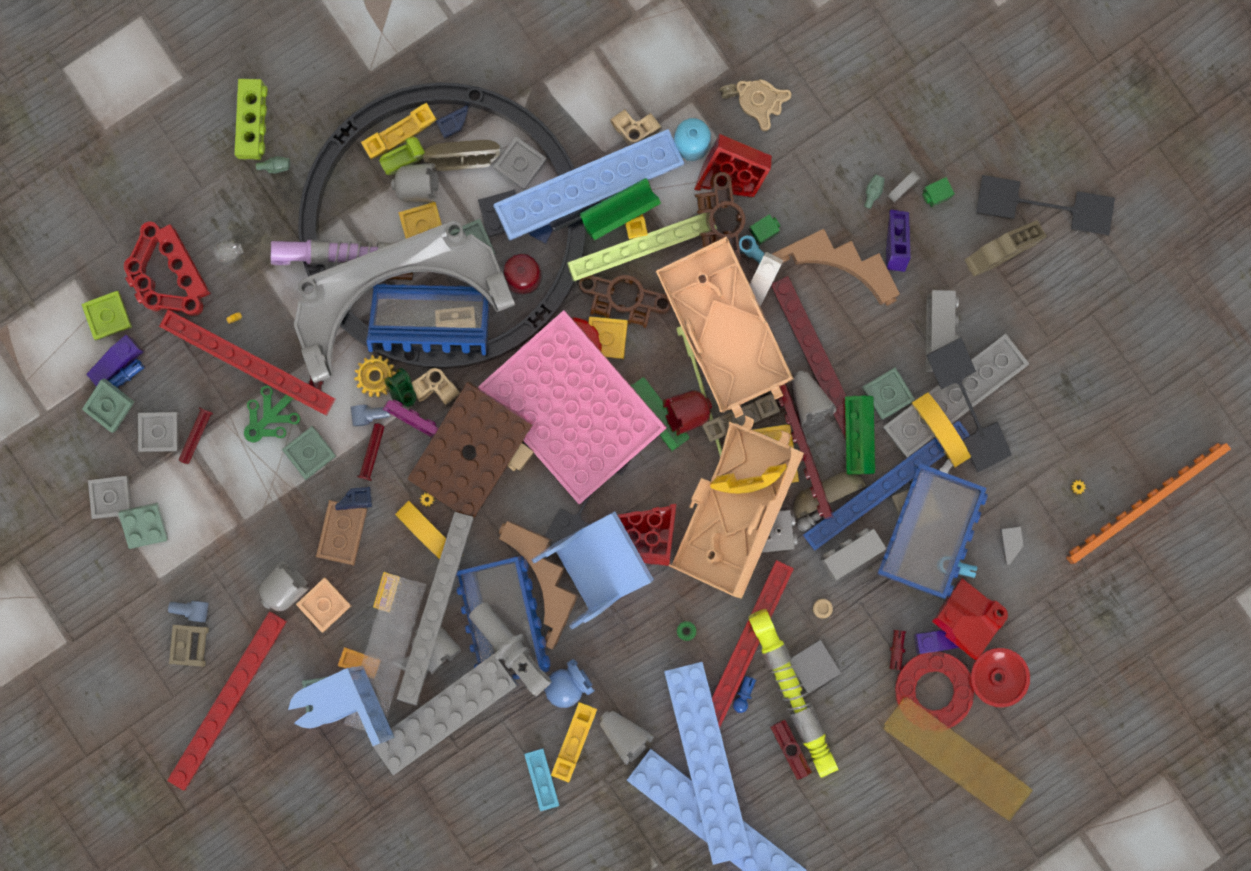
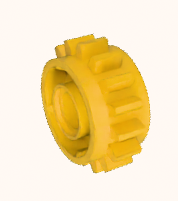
M371 355L370 360L364 358L363 364L358 363L360 368L355 370L358 377H355L354 380L359 381L357 388L363 387V394L369 392L370 397L376 394L378 398L381 396V393L388 394V388L384 380L397 373L392 371L395 367L393 364L388 366L389 359L383 361L382 356L379 355L378 359H376L374 355ZM376 371L380 372V379L378 381H372V373Z

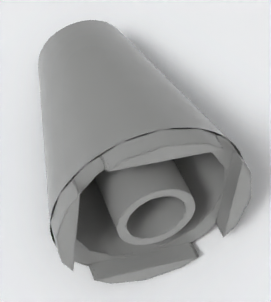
M798 371L793 374L794 380L791 381L801 426L804 424L806 426L824 421V416L828 413L832 416L836 412L837 408L808 372Z
M606 711L600 718V726L626 765H628L629 761L633 762L647 748L645 743L647 741L651 743L654 738L651 733L615 711Z

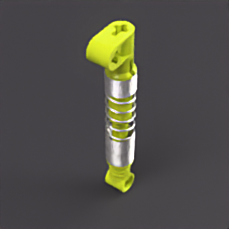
M762 609L751 614L748 618L762 645V655L770 672L775 674L774 681L778 682V690L782 691L784 695L782 699L790 701L786 709L794 710L789 716H791L803 745L810 749L809 753L814 758L813 762L820 777L822 778L839 770L831 752H828L830 749L827 747V743H824L826 735L812 707L813 705H811V702L805 704L803 696H806L808 693L803 695L800 693L803 684H800L797 677L799 675H796L793 670L795 665L791 666L790 664L792 658L788 653L789 651H787L784 642L779 639L767 610Z

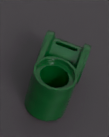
M399 368L393 376L385 378L384 381L392 400L399 401L406 407H410L416 402L417 396L410 376L403 368Z

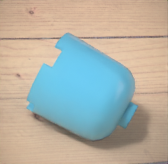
M689 118L677 126L673 140L681 157L687 161H697L708 153L711 147V132L704 121L697 118Z

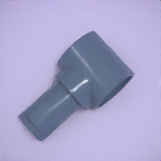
M368 405L350 407L354 427L369 425L374 419L388 418L390 414L382 410L383 407L371 408Z
M191 601L187 604L170 602L168 613L185 615L190 621L206 622L209 603Z

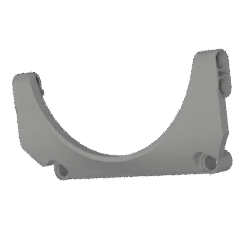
M451 221L302 279L298 284V290L304 300L298 301L294 328L302 346V355L313 382L317 383L333 376L332 355L336 334L351 306L370 288L391 277L411 272L445 274L475 288L490 302L496 312L514 306L515 303L492 248L472 234L466 237L462 225L457 221ZM453 229L460 230L455 236L450 234ZM307 286H313L311 292H304Z

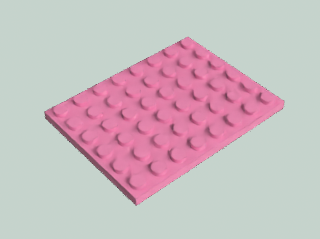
M565 310L478 386L479 389L534 424L524 442L578 504H581L667 428Z

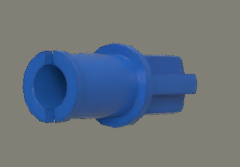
M135 359L126 368H121L120 372L111 378L109 382L116 388H119L126 381H131L132 377L145 367L139 359Z

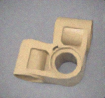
M624 109L610 119L615 130L629 146L657 134L662 129L651 113L636 122ZM631 133H637L639 135V138L633 140L629 137V135Z
M437 368L430 369L412 382L419 402L425 400L434 391L445 405L460 395V392L451 380L448 379L443 371ZM438 372L441 375V379L439 382L434 383L431 377L434 373Z

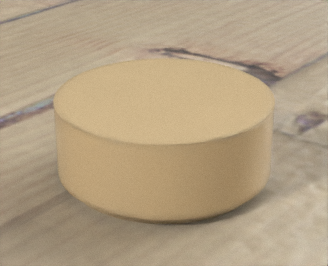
M819 599L813 604V613L819 618H827L833 611L832 604L826 599Z

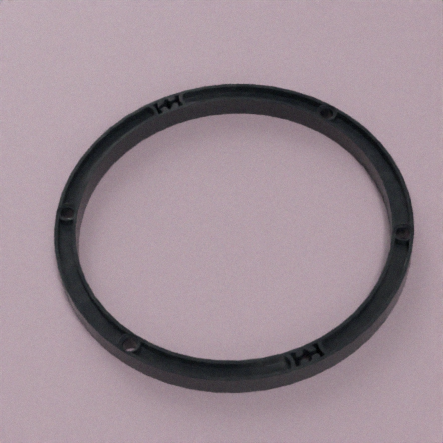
M438 82L401 88L385 94L357 110L334 131L321 148L308 173L302 191L298 222L299 242H306L311 239L319 240V214L322 198L334 168L350 146L379 122L394 114L420 107L425 103L428 105H467L468 107H474L495 114L527 134L544 152L558 176L575 168L565 149L548 127L529 110L501 94L481 87L460 83ZM474 93L480 95V98L476 101L470 99ZM344 132L349 133L350 136H349V137L344 136L343 133H344ZM582 220L568 225L565 255L555 281L543 300L520 323L507 332L488 340L486 355H482L481 345L470 346L469 353H463L462 348L450 349L449 353L443 352L442 349H431L430 352H424L423 348L411 346V351L415 352L413 360H406L407 352L403 350V344L391 343V351H385L383 343H373V351L391 360L411 366L453 369L486 363L519 348L550 322L570 294L575 281L572 279L567 263L583 257L586 229ZM303 261L308 277L326 270L324 264H318L316 267L310 268L309 264ZM544 306L546 310L551 313L548 314V312H546L543 315L544 321L538 320L535 323L537 328H534L533 324L529 321L532 320V322L534 323L537 320L536 315H542L545 312V310L542 308ZM349 310L340 326L358 342L368 347L367 336L369 327Z

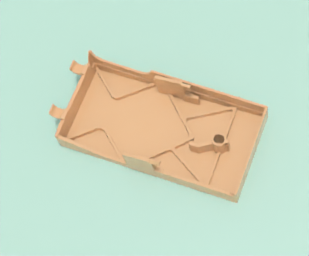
M727 237L656 271L695 358L717 401L720 412L724 413L732 409L735 418L744 414L740 405L769 391L772 392L774 399L783 396L779 386L794 380Z
M745 416L743 426L729 422V428L717 468L711 482L701 478L691 498L692 502L689 507L693 508L695 503L698 505L672 565L669 564L670 567L738 598H742L804 454L788 445L791 437L789 433L782 431V437L777 441L751 430L754 419ZM787 465L785 471L775 482L758 491L735 494L717 491L710 487L712 481L720 475L734 473L736 480L761 476L770 466Z

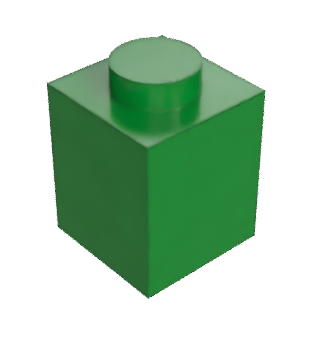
M947 177L926 186L923 189L924 193H922L926 204L929 203L931 207L955 195Z
M769 214L751 225L749 231L760 246L779 234V227L781 226L775 217L772 218Z

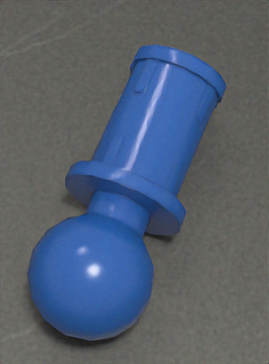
M744 676L741 689L737 691L740 697L733 702V708L736 712L743 713L748 709L747 698H752L750 695L756 679Z

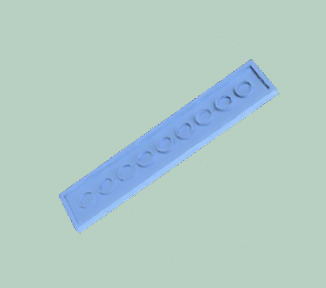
M669 129L497 202L493 204V207L510 241L543 227L556 219L598 201H603L644 178H647L649 181L679 168L685 163L679 150L676 148Z
M703 662L666 670L664 672L712 863L714 865L749 856L751 851Z
M650 748L627 781L707 842L692 780ZM743 821L751 855L730 860L743 871H807Z

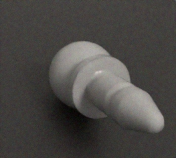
M818 511L812 514V516L807 514V517H802L798 520L797 527L801 532H808L812 529V526L817 525L816 521L822 518V516L820 517Z

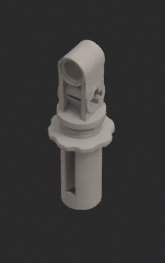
M487 602L480 604L470 613L469 618L496 649L497 652L494 654L495 660H504L507 668H512L533 695L538 696L552 683L550 678L530 657V650L522 645L525 636L523 634L515 636Z

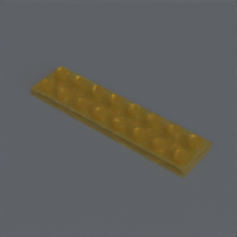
M905 696L882 727L1008 821L1012 819L1033 791L1032 788L907 696Z

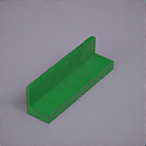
M644 178L587 209L580 216L586 232L596 240L660 205L661 202L659 197L651 190L648 179Z
M644 377L630 385L667 427L659 436L671 452L690 438L687 433L677 436V431L672 432L665 418V415L668 414L667 407L663 408V401Z
M845 396L847 474H875L874 397Z

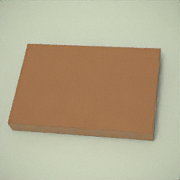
M329 500L316 557L355 565L368 509L336 510L335 505L339 502Z

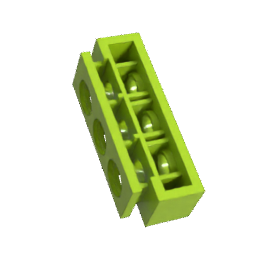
M238 79L235 156L238 159L261 160L265 153L264 135L266 133L265 116L267 114L266 97L268 89L261 79ZM253 99H257L254 104H250ZM252 118H256L253 123H249ZM255 136L252 142H248L251 137Z

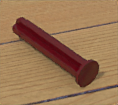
M199 407L200 412L179 457V461L184 464L190 463L210 416L214 414Z
M375 423L373 426L360 475H357V478L372 481L370 477L385 428L382 424Z

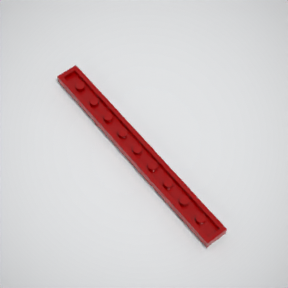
M170 310L166 312L159 325L162 329L326 416L336 398Z
M777 560L775 561L751 614L766 609L771 619L794 568ZM749 619L712 696L719 729L760 643Z
M269 611L168 778V782L183 791L187 789L286 625V620Z

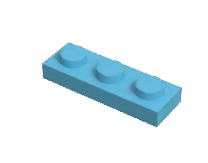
M544 748L525 753V759L540 811L559 806Z

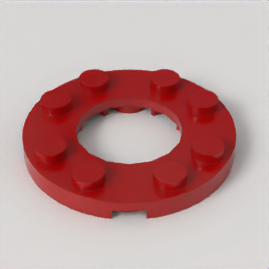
M930 652L916 655L902 667L896 680L895 696L899 709L911 723L926 730L939 731L957 725L966 717L973 704L974 690L971 685V674L961 661L943 652ZM937 671L943 673L950 679L953 685L954 693L952 700L946 707L940 710L926 709L916 698L915 688L917 681L928 672Z

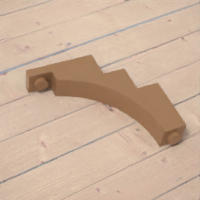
M824 229L772 253V255L784 260L783 263L790 260L789 256H792L796 265L817 263L844 270L855 276L869 288L880 306L883 304L889 306L897 301L896 298L900 295L880 253L861 261L852 241L834 249Z
M507 521L506 524H502L499 530V534H501L499 539L516 549L534 570L543 592L544 624L553 628V630L548 631L545 637V641H547L546 647L554 649L578 598V594L558 585L565 570L564 566L545 557L536 563H533L531 560L547 549L552 540L512 521Z

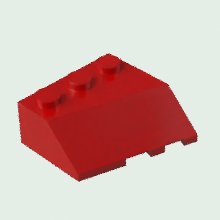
M719 134L702 165L694 190H711L710 180L712 175L717 172H725L731 178L733 195L755 197L771 169L772 156ZM721 175L716 179L718 186H723L725 183V179Z
M676 504L662 508L656 507L642 512L636 511L617 515L644 563L669 566Z

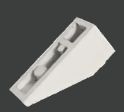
M768 252L765 253L750 283L760 306L784 261Z

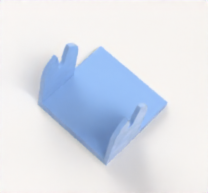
M616 512L557 541L531 559L533 563H536L545 556L548 557L557 552L588 607L586 612L569 624L571 629L576 628L583 622L590 621L621 597L654 580Z
M363 666L346 668L295 693L290 701L288 710L308 705L313 706L311 712H307L294 723L300 727L315 728L358 712L372 746L395 738Z

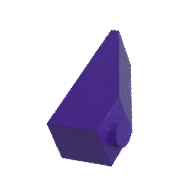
M890 210L886 245V267L888 270L905 272L911 258L909 212Z
M125 335L102 356L86 375L97 387L101 379L105 378L109 381L120 372L121 368H126L144 352L132 337Z
M943 630L914 634L916 653L918 654L959 647L945 637L946 632Z

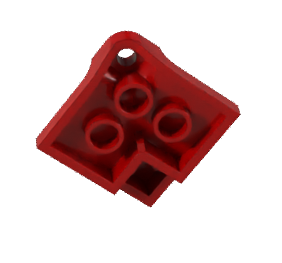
M962 578L952 590L950 597H947L939 608L940 610L932 622L946 632L945 637L974 660H977L996 632L1007 620L1008 612L999 602L988 599Z

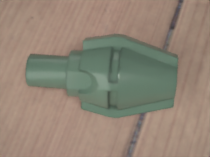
M279 156L269 158L265 162L256 163L257 170H266L268 173L274 174L289 170L290 159Z
M876 174L867 185V199L864 207L871 209L873 202L879 199L883 192L885 178Z

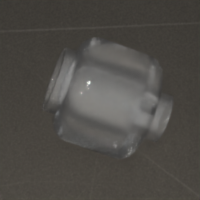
M232 238L216 243V248H213L217 263H221L223 266L239 262L241 254H244L241 243H236Z

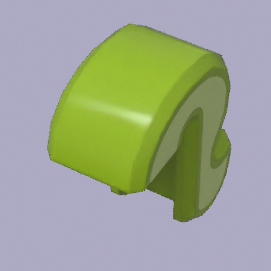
M409 137L406 139L405 145L382 155L379 162L386 175L396 174L400 167L414 165L423 159L425 151L418 138Z

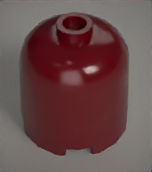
M527 254L513 255L504 265L503 275L508 288L512 292L524 295L531 294L538 289L541 284L542 272L539 264L533 257Z
M691 390L663 400V408L667 407L668 412L665 418L672 432L677 431V436L702 426L710 419L711 401L699 391Z

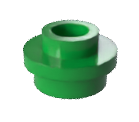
M689 621L682 622L677 627V635L684 641L692 640L696 635V627ZM685 627H688L690 629V633L688 635H685L683 633V629Z

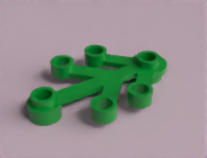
M264 386L261 388L263 418L259 422L257 419V410L260 407L259 402L252 399L247 403V408L250 410V423L244 429V437L252 443L260 441L262 437H277L280 439L286 437L287 431L283 427L264 429L269 423H291L297 425L301 420L297 413L278 415L292 400H296L288 395H285L271 409L273 389L269 386ZM267 388L270 389L269 395L264 394V390ZM252 402H255L257 405L255 409L250 408ZM293 415H296L298 418L296 422L291 421ZM253 429L256 430L255 436L250 435V431ZM279 429H283L284 434L282 436H278L277 434Z

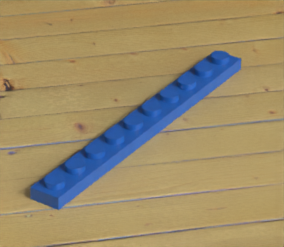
M960 421L953 424L962 441L970 436ZM937 438L932 439L833 512V518L822 520L803 534V537L814 551L913 479L919 463L930 466L945 455L944 449Z

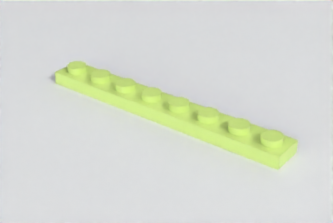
M702 213L650 232L647 236L637 237L570 261L567 265L573 281L579 280L699 236V233L709 231L706 225L707 213Z

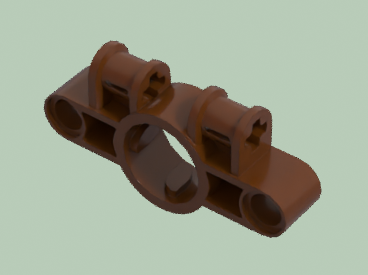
M717 172L712 175L710 180L712 192L694 194L698 204L697 214L707 213L706 225L709 231L701 232L699 235L702 237L703 248L727 237L740 262L738 234L744 228L745 214L742 208L734 203L730 176L725 172ZM720 175L725 179L723 186H718L716 182L717 177ZM728 205L736 211V222L738 223L733 231H722L720 233L714 227L716 223L713 215L719 207L720 209L728 208Z
M590 275L581 278L579 281L582 293L594 297L590 312L592 315L595 313L609 318L613 309L621 314H630L627 324L634 323L646 329L651 312L666 314L671 308L667 295L643 289L641 283L630 275H621L612 281ZM590 280L593 282V287L585 289L583 283ZM618 283L634 284L638 288L639 293H637L635 301L637 303L626 308L625 305L618 306L612 301L611 295L615 291L613 287ZM665 300L668 306L665 309H661L657 306L658 301Z

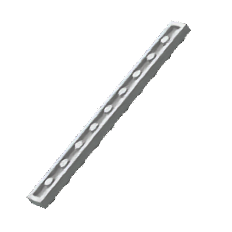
M454 512L397 696L399 701L413 705L418 703L474 520L472 516Z

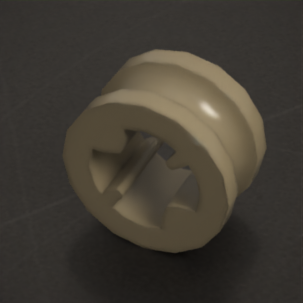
M736 84L725 85L719 89L723 93L721 95L722 99L738 95V91L735 90Z

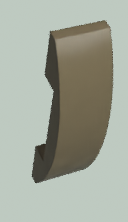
M773 394L742 407L744 414L735 418L733 412H730L703 424L702 427L709 442L726 436L729 422L743 426L745 416L754 419V423L780 412Z

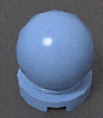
M575 659L567 662V669H559L549 676L552 683L545 688L547 699L552 705L559 708H568L575 705L581 699L582 693L590 695L595 691L591 687L592 683L583 669L579 670L577 667L578 663Z

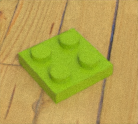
M119 291L81 304L95 341L132 328Z

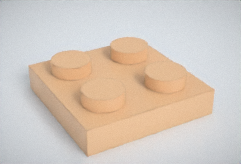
M323 578L296 604L322 633L352 606L327 578Z

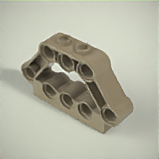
M1038 220L987 243L964 261L967 264L968 270L975 277L1031 248L1047 236Z

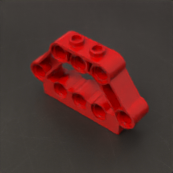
M145 222L140 228V236L131 256L124 262V270L127 274L125 279L129 286L134 287L137 293L134 295L140 304L143 303L146 308L156 312L170 310L184 312L194 317L200 315L203 311L201 299L211 293L176 229L171 224L161 229L154 222ZM155 228V235L148 237L149 230ZM158 242L160 243V253L169 260V269L178 276V286L185 290L188 296L159 294L155 291V281L146 275V266ZM173 245L172 252L166 253V247ZM178 261H182V267L179 270H175V264ZM139 263V269L136 272H132V266ZM191 278V284L187 287L184 286L185 279ZM148 280V286L142 289V281ZM157 296V303L155 305H151V298ZM195 301L196 307L193 310H188V304Z

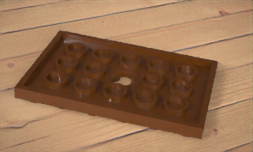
M467 382L409 475L408 480L457 513L472 516L475 519L534 424L472 383ZM466 445H472L476 448L477 455L472 460L466 459L463 455V448Z

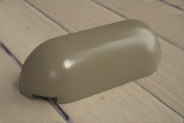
M492 140L438 143L426 148L423 158L426 163L435 164V168L438 171L484 168L490 166L499 157L500 146Z
M847 471L840 472L821 481L829 503L867 486L860 475L847 474ZM810 487L801 491L794 500L793 510L797 519L817 510L819 502L817 497L813 498Z

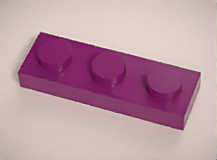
M388 400L382 410L431 438L434 437L439 429L436 427L437 424L429 419H422L419 417L420 414L410 409L408 411L402 407L403 404L399 401Z

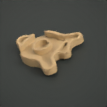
M765 80L739 81L736 85L739 103L743 112L756 119L762 131L770 129L769 115H780L782 103L790 100L792 95L790 90L776 89Z

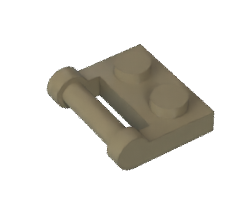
M173 625L169 664L205 667L206 633H209V627ZM193 632L199 633L196 660L191 659Z

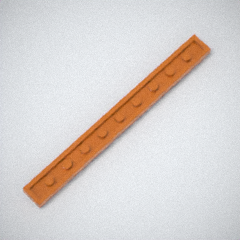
M1216 443L1210 447V452L1207 455L1201 454L1195 458L1192 466H1185L1180 469L1177 477L1174 479L1172 477L1168 478L1162 483L1164 485L1159 490L1155 488L1147 494V499L1144 501L1140 499L1131 505L1132 510L1127 513L1124 511L1116 516L1117 521L1112 524L1109 522L1101 527L1100 530L1102 532L1096 536L1092 534L1084 540L1086 543L1081 547L1077 545L1069 551L1070 555L1066 557L1070 564H1075L1227 453L1231 448L1227 443Z

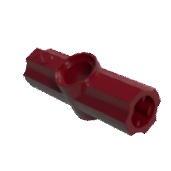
M784 719L770 726L796 779L799 780L811 774L812 771L786 720ZM795 745L796 752L788 755L786 753L787 746Z

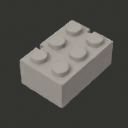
M863 529L855 534L856 539H847L839 544L840 549L837 551L831 549L822 555L824 559L820 561L832 580H838L886 550L885 545L874 529Z

